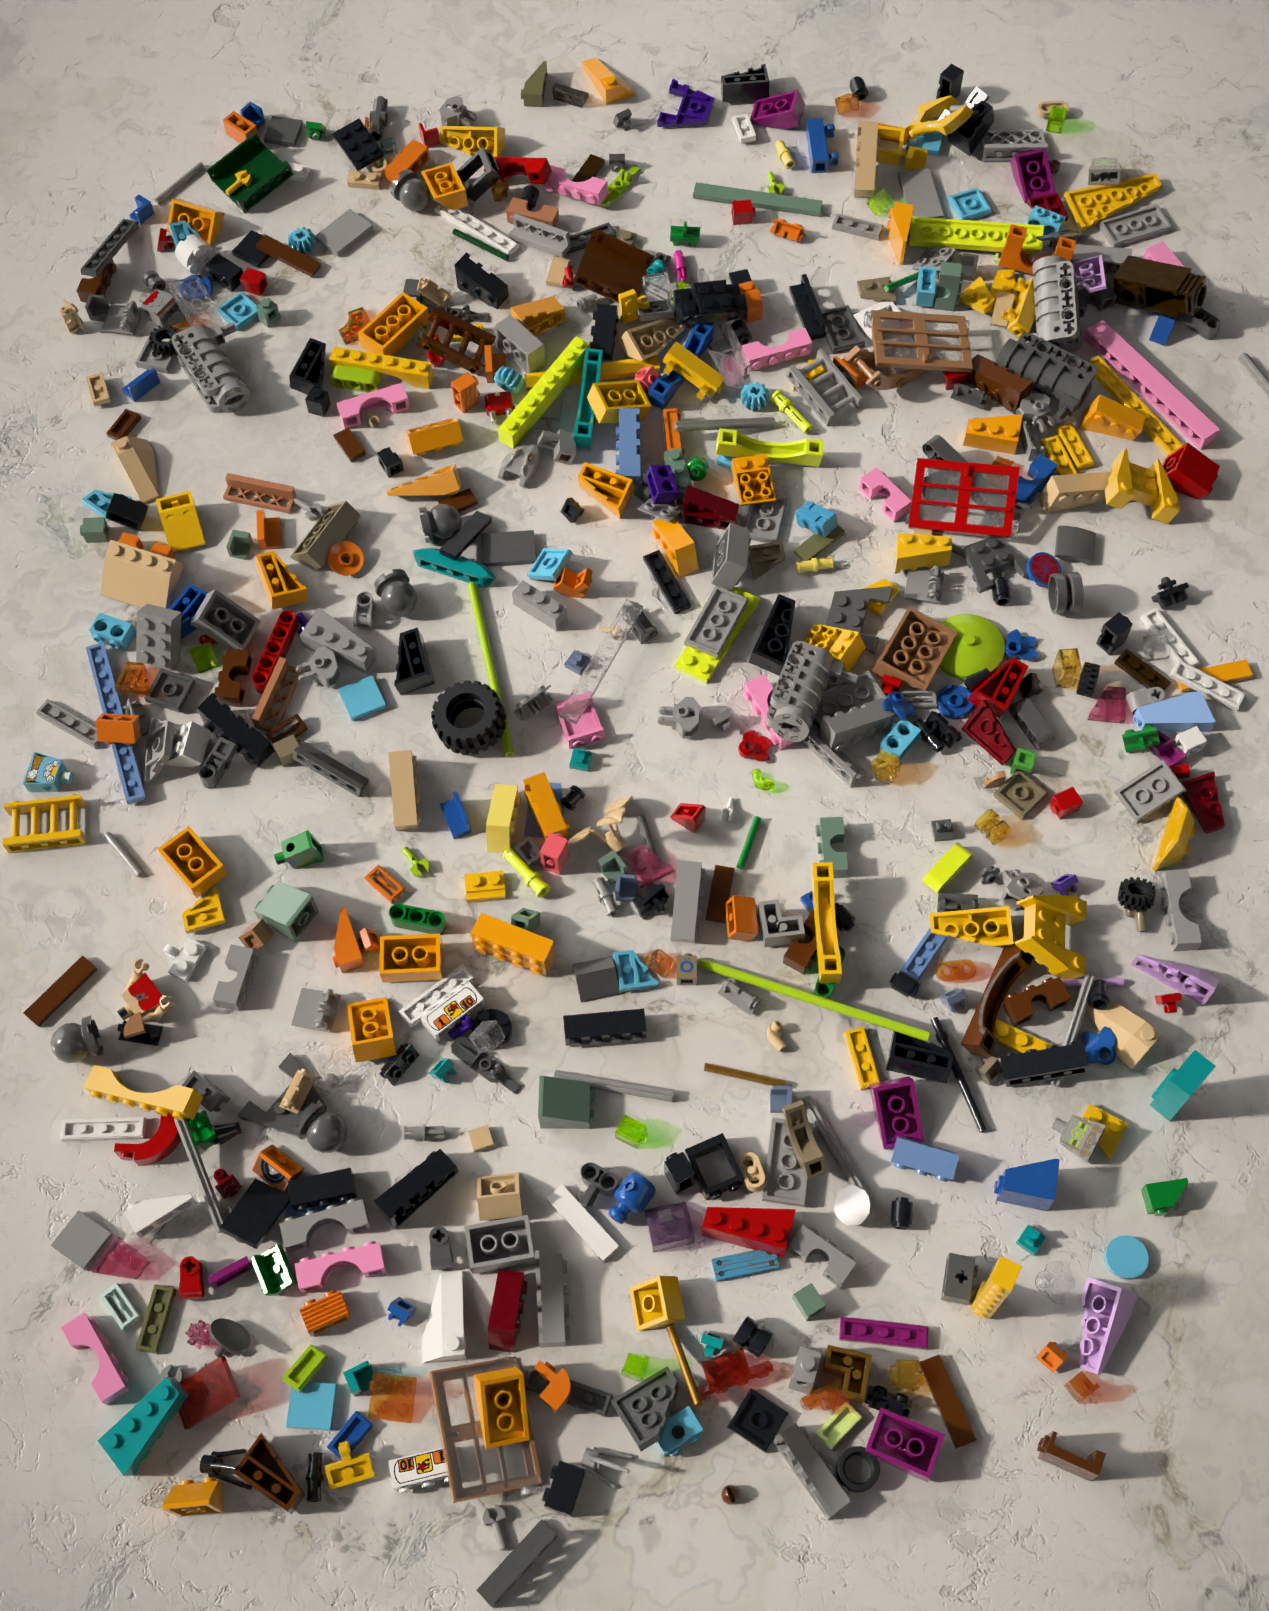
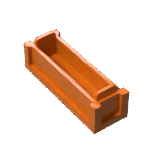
M677 408L663 409L666 451L681 448L680 433L676 432L674 428L675 422L681 420V414L677 413ZM681 448L683 455H685V448Z

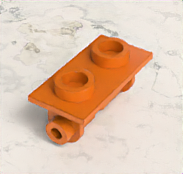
M773 218L774 226L770 230L773 235L784 238L785 233H788V240L802 241L803 235H805L802 225L797 223L790 224L784 219L777 220Z

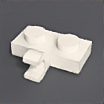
M190 938L187 939L181 951L167 944L163 950L166 953L165 955L175 959L168 971L169 974L187 982L205 953L206 946Z

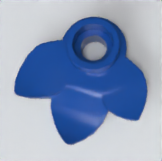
M1018 629L1011 631L1007 636L1005 655L1010 658L1019 657L1023 660L1036 658L1038 653L1033 650L1036 638L1032 636L1021 637Z
M890 692L882 702L885 711H894L902 721L908 715L912 717L917 716L914 706L907 702L899 692Z
M1104 1026L1099 1035L1091 1032L1082 1033V1042L1084 1043L1088 1063L1099 1062L1102 1065H1109L1114 1062L1116 1058V1052L1113 1048L1115 1036L1108 1027ZM1106 1051L1110 1054V1056L1108 1058H1103L1101 1056L1102 1053Z

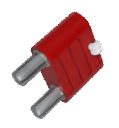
M495 391V393L484 396L486 412L490 416L491 424H493V419L494 424L497 422L496 416L507 414L508 417L514 410L511 393L508 391Z

